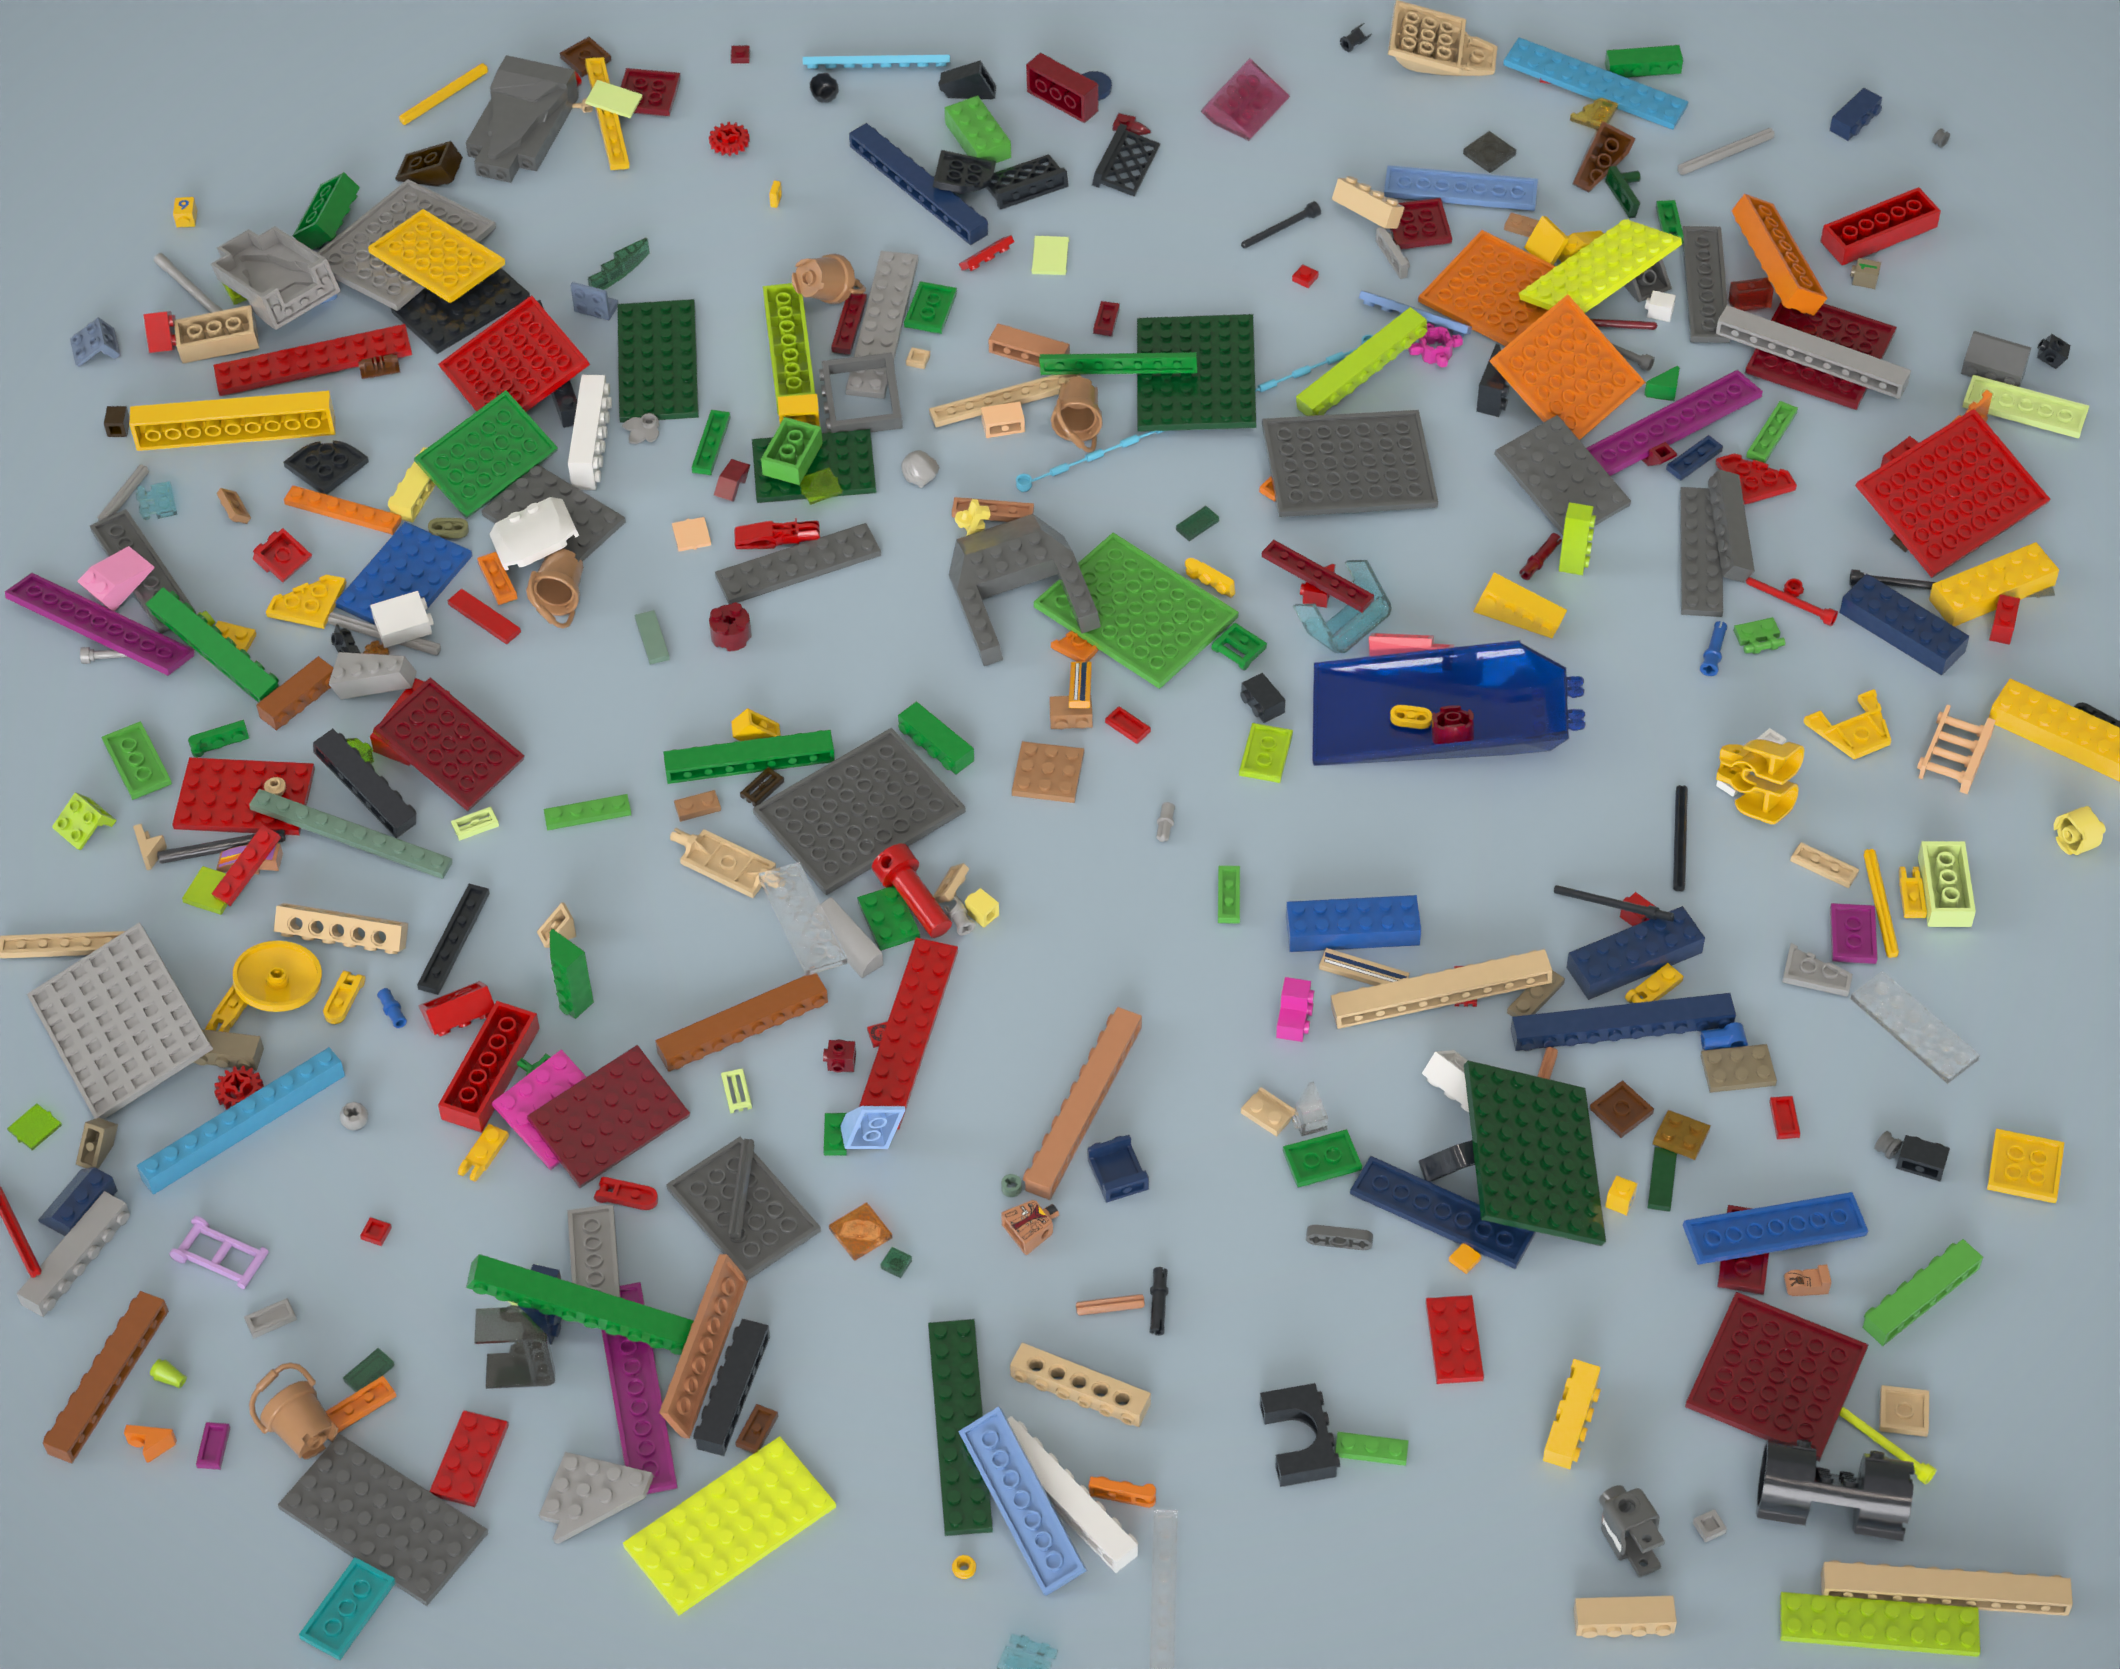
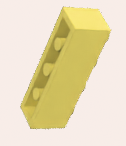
M415 461L407 469L402 482H399L396 492L388 501L390 512L401 515L402 520L414 522L436 486Z

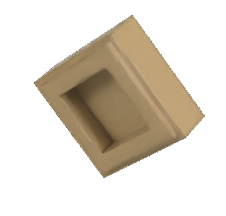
M912 347L906 359V366L925 369L931 356L930 351Z

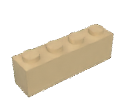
M1354 177L1338 178L1332 196L1333 201L1383 228H1398L1404 206L1398 204V200L1385 197L1383 192L1372 190L1370 185L1357 182L1358 179Z
M1673 1596L1575 1598L1573 1608L1576 1636H1583L1585 1638H1593L1597 1635H1607L1609 1637L1633 1635L1641 1637L1646 1634H1657L1658 1636H1667L1675 1632L1677 1623Z

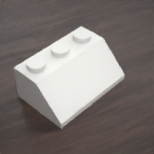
M1455 1050L1436 1051L1422 1074L1428 1078L1427 1081L1431 1085L1445 1091L1444 1094L1448 1098L1457 1100L1462 1104L1461 1107L1469 1112L1464 1064L1468 1060Z

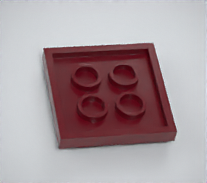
M626 68L621 88L642 94V99L634 113L670 116L681 75L676 72Z
M1441 198L1398 203L1404 206L1398 228H1390L1393 241L1396 245H1399L1400 249L1452 243V235Z

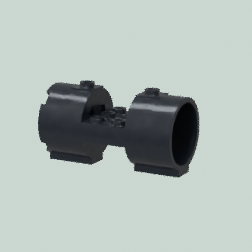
M1797 1439V1442L1788 1443L1766 1440L1758 1482L1757 1518L1806 1526L1811 1501L1853 1507L1852 1529L1855 1534L1903 1541L1906 1531L1903 1523L1908 1524L1912 1505L1914 1484L1909 1474L1914 1475L1913 1462L1890 1459L1884 1456L1885 1453L1871 1450L1870 1454H1863L1858 1477H1854V1473L1846 1471L1832 1474L1829 1469L1816 1467L1817 1448L1815 1445H1811L1812 1441Z

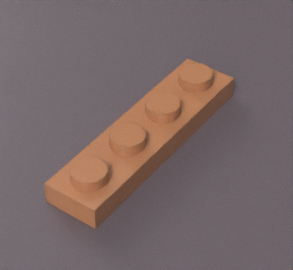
M954 497L952 517L955 518L959 511L968 510L973 498ZM978 499L980 506L989 507V520L1009 522L1034 513V503Z

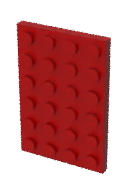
M189 757L172 823L173 828L177 830L257 833L260 827L264 825L272 831L283 829L285 835L300 836V827L250 810L249 804L259 789L265 791L264 784L268 779L279 777L286 784V789L281 797L307 806L315 771L314 763Z

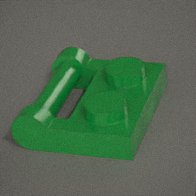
M1234 623L1214 641L1211 649L1216 653H1222L1237 663L1239 668L1246 670L1251 662L1267 648V643L1237 623ZM1228 643L1245 656L1241 657L1224 645Z

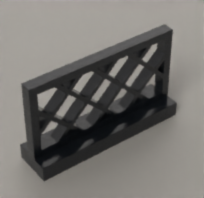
M1120 123L1094 173L1092 185L1099 188L1100 184L1135 197L1161 143L1127 131V125ZM1126 139L1135 140L1136 143L1129 145ZM1144 146H1150L1154 149L1146 151ZM1139 148L1142 153L1134 154L1132 149ZM1128 151L1129 156L1122 157L1120 152ZM1145 157L1147 162L1140 164L1137 159ZM1133 160L1135 165L1128 167L1126 161ZM1121 163L1123 168L1116 169L1114 164ZM1139 170L1141 175L1133 176L1131 171ZM1127 173L1129 178L1121 179L1119 174ZM1115 175L1117 180L1111 181L1106 178ZM1132 182L1134 189L1126 187L1125 183Z
M1048 154L994 172L992 180H997V183L991 182L986 188L996 199L997 206L1001 210L1069 186L1067 170L1064 167L1060 168ZM1045 162H1048V163H1049L1048 166H1047V165H1040V164L1045 163ZM1036 170H1041V171H1044V172H1043V173H1039V172H1036ZM1019 176H1026L1027 178L1023 179L1019 178ZM1002 182H1010L1009 185L1001 184Z

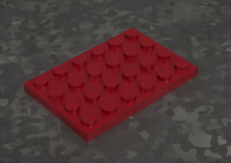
M431 677L373 728L375 735L466 811L474 807L517 767L525 757V755Z
M636 1045L527 1115V1119L578 1187L581 1188L688 1118L690 1112L640 1047Z

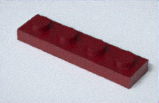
M851 293L849 298L845 300L832 342V352L851 355L867 302V294Z

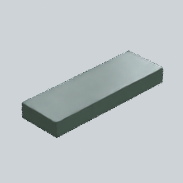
M655 611L636 614L635 621L649 664L670 660Z

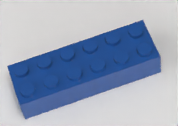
M1417 895L1286 902L1289 952L1323 951L1326 948L1343 950L1420 946L1421 924Z

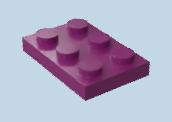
M1831 903L1832 961L1876 964L1878 957L1875 906Z

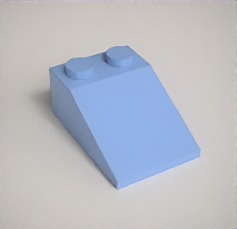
M860 1106L846 1113L840 1126L845 1149H888L905 1112V1106Z

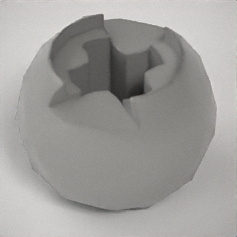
M351 1102L342 1107L340 1121L345 1128L357 1130L366 1125L368 1112L361 1103Z

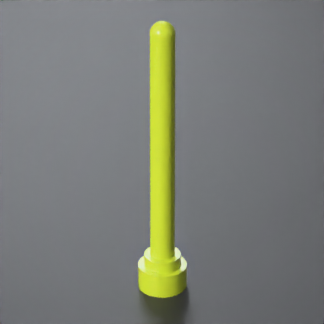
M1842 1407L1840 1412L1842 1418L1899 1460L1913 1462L1915 1475H1917V1479L1926 1485L1931 1481L1937 1471L1936 1468L1929 1463H1919L1856 1415Z

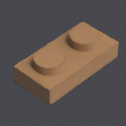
M1511 212L1504 225V230L1530 237L1539 220Z
M220 488L216 494L228 513V517L234 522L247 524L251 517L237 492Z
M715 790L674 800L680 822L721 811Z

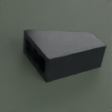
M981 60L941 72L938 85L947 98L969 99L979 96L980 99H995L996 84Z

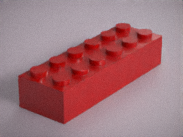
M1917 187L1823 225L1820 242L1843 266L1858 260V258H1863L1936 228L1941 210L1920 187Z
M496 1001L438 1104L441 1120L481 1133L483 1132L495 1110L492 1102L505 1092L519 1067L517 1062L524 1058L540 1029L537 1013Z

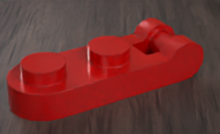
M602 1177L600 1179V1188L594 1195V1200L599 1203L609 1202L641 1210H651L658 1204V1194L654 1188L609 1177Z

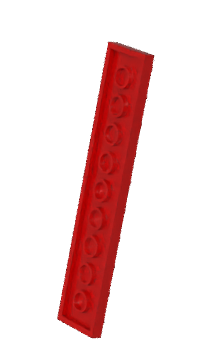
M401 324L222 362L213 366L219 396L359 367L358 362L362 361V359L372 358V363H374L373 357L376 358V362H380L379 356H381L382 361H384L383 356L391 354L397 355L398 358L410 356L412 351L406 325Z
M916 937L859 1107L905 1106L906 1111L958 954V946ZM904 1114L897 1128L899 1130L904 1118Z

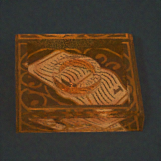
M867 1202L829 1224V1230L854 1261L892 1239V1233Z

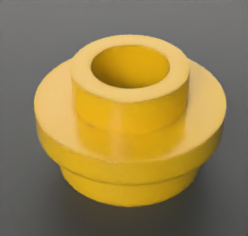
M961 1555L953 1561L952 1571L956 1577L968 1579L975 1574L976 1563L970 1556ZM962 1566L968 1567L967 1570H961L960 1568Z

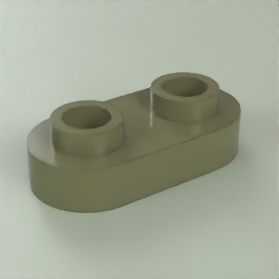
M435 518L428 523V530L431 534L442 538H463L469 533L468 522L463 518Z

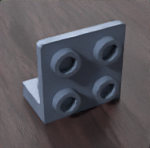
M572 282L570 287L574 311L610 321L617 309V304H619L618 300L608 297L605 290Z
M99 317L70 338L75 365L78 367L100 351L114 359L120 356L115 329Z

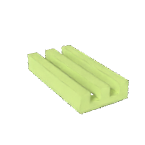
M491 807L451 821L459 841L499 826Z
M743 1068L721 1073L730 1113H735L734 1110L737 1109L743 1111V1108L746 1107L748 1110L752 1109ZM736 1075L740 1076L745 1102H741ZM727 1077H731L737 1101L735 1104L732 1102Z

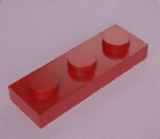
M1011 235L1003 237L960 262L959 266L961 270L969 269L972 271L980 267L979 263L983 260L988 262L995 258V253H1003L1010 249L1009 245L1015 241Z

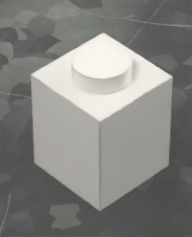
M1653 291L1651 298L1647 297L1645 309H1648L1647 318L1670 322L1676 295Z

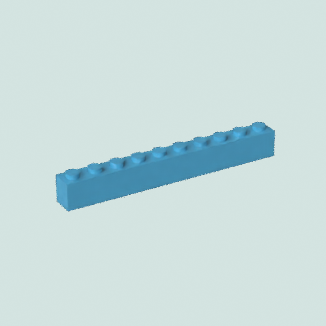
M330 1047L326 1048L136 1165L141 1180L153 1195L345 1077L341 1060Z

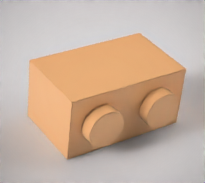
M1020 402L981 408L982 424L986 438L1025 432V418Z

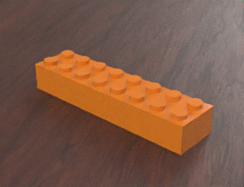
M1744 193L1732 209L1735 221L1742 229L1741 232L1746 236L1748 244L1754 250L1756 258L1759 259L1762 269L1767 273L1768 280L1773 284L1775 292L1780 296L1782 304L1786 308L1796 309L1803 314L1815 315L1827 300V296L1774 204Z

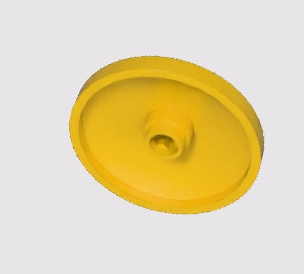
M267 941L254 945L238 957L233 967V986L238 996L247 1004L265 1011H289L305 1005L318 993L322 982V969L317 957L307 948L288 941Z

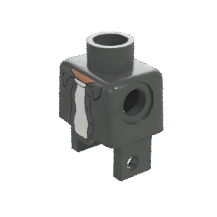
M1616 1485L1607 1489L1599 1498V1502L1603 1507L1601 1531L1617 1559L1623 1560L1628 1558L1639 1578L1661 1569V1563L1652 1551V1549L1664 1545V1539L1658 1531L1660 1516L1644 1492L1639 1488L1627 1492L1622 1485ZM1627 1530L1631 1534L1629 1537H1625V1531ZM1645 1562V1563H1647L1648 1565L1645 1566V1567H1642L1639 1563Z

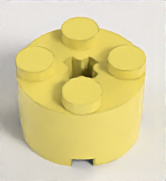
M2089 806L2080 807L2060 815L2054 822V830L2058 832V836L2055 837L2060 848L2069 855H2079L2098 847L2102 842L2103 833L2106 831L2103 822L2098 820Z

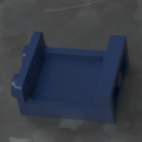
M1130 1135L1117 1136L1112 1140L1103 1143L1098 1142L1087 1148V1160L1106 1203L1149 1190L1148 1174L1146 1170H1142L1131 1145Z

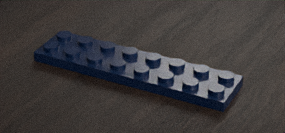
M1370 1156L1350 1189V1195L1458 1244L1464 1243L1476 1252L1513 1269L1517 1268L1536 1233L1530 1230L1481 1220L1479 1204L1373 1156Z

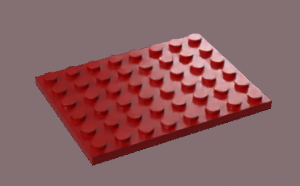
M1975 409L1967 412L1855 484L1857 489L1931 578L2037 511L2051 500Z

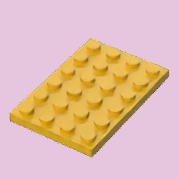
M424 209L368 246L369 253L449 303L455 301L505 265L503 257Z

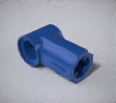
M1738 1022L1730 1023L1723 1029L1701 1031V1045L1704 1050L1748 1046L1743 1025Z

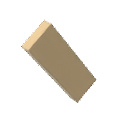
M1800 842L1790 860L1846 888L1851 886L1859 873L1858 868Z

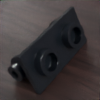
M336 624L334 633L331 635V642L337 652L361 654L357 645H355L350 630L346 628L340 629L339 625Z

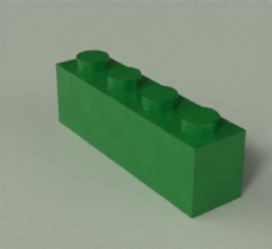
M1679 45L1606 50V70L1625 78L1682 73L1683 56Z
M917 701L898 715L899 730L904 735L907 734L912 738L917 746L923 747L932 758L940 761L946 770H950L957 775L974 762V748Z

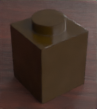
M107 406L104 419L107 437H127L130 421L127 406Z

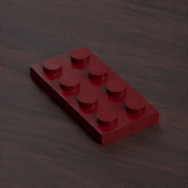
M1728 1205L1727 1213L1752 1208ZM1769 1253L1720 1261L1717 1287L1764 1295Z

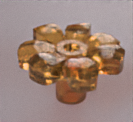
M375 640L365 646L363 654L389 655L390 652L388 647L384 648L383 644L380 645V642Z

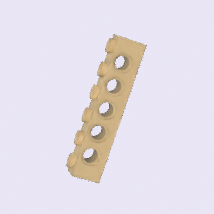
M288 903L276 906L274 932H280L281 936L284 937L299 935L302 936L301 939L312 941L317 938L322 939V942L327 944L342 942L343 946L346 947L360 945L364 946L365 950L376 951L377 948L385 949V953L398 954L399 951L406 948L408 923ZM296 918L301 919L303 923L302 928L296 924ZM317 921L323 924V931L317 928ZM338 924L343 926L344 934L339 933L337 929ZM359 928L365 931L364 938L359 935ZM380 931H382V932L385 933V935H386V940H385V941H383V940L380 939V937H379V932H380Z
M1021 1343L1010 1364V1376L1016 1381L1031 1384L1040 1391L1054 1393L1063 1400L1069 1399L1083 1408L1097 1410L1102 1415L1117 1418L1126 1425L1140 1427L1151 1405L1150 1392L1025 1343ZM1034 1368H1039V1369H1041V1370H1040V1371H1033L1032 1369H1034ZM1054 1377H1062V1379L1056 1380ZM1082 1385L1084 1387L1076 1388L1075 1386ZM1102 1393L1105 1394V1396L1099 1397L1097 1396V1394ZM1120 1402H1125V1403H1127V1404H1126V1405H1119L1118 1403H1120Z

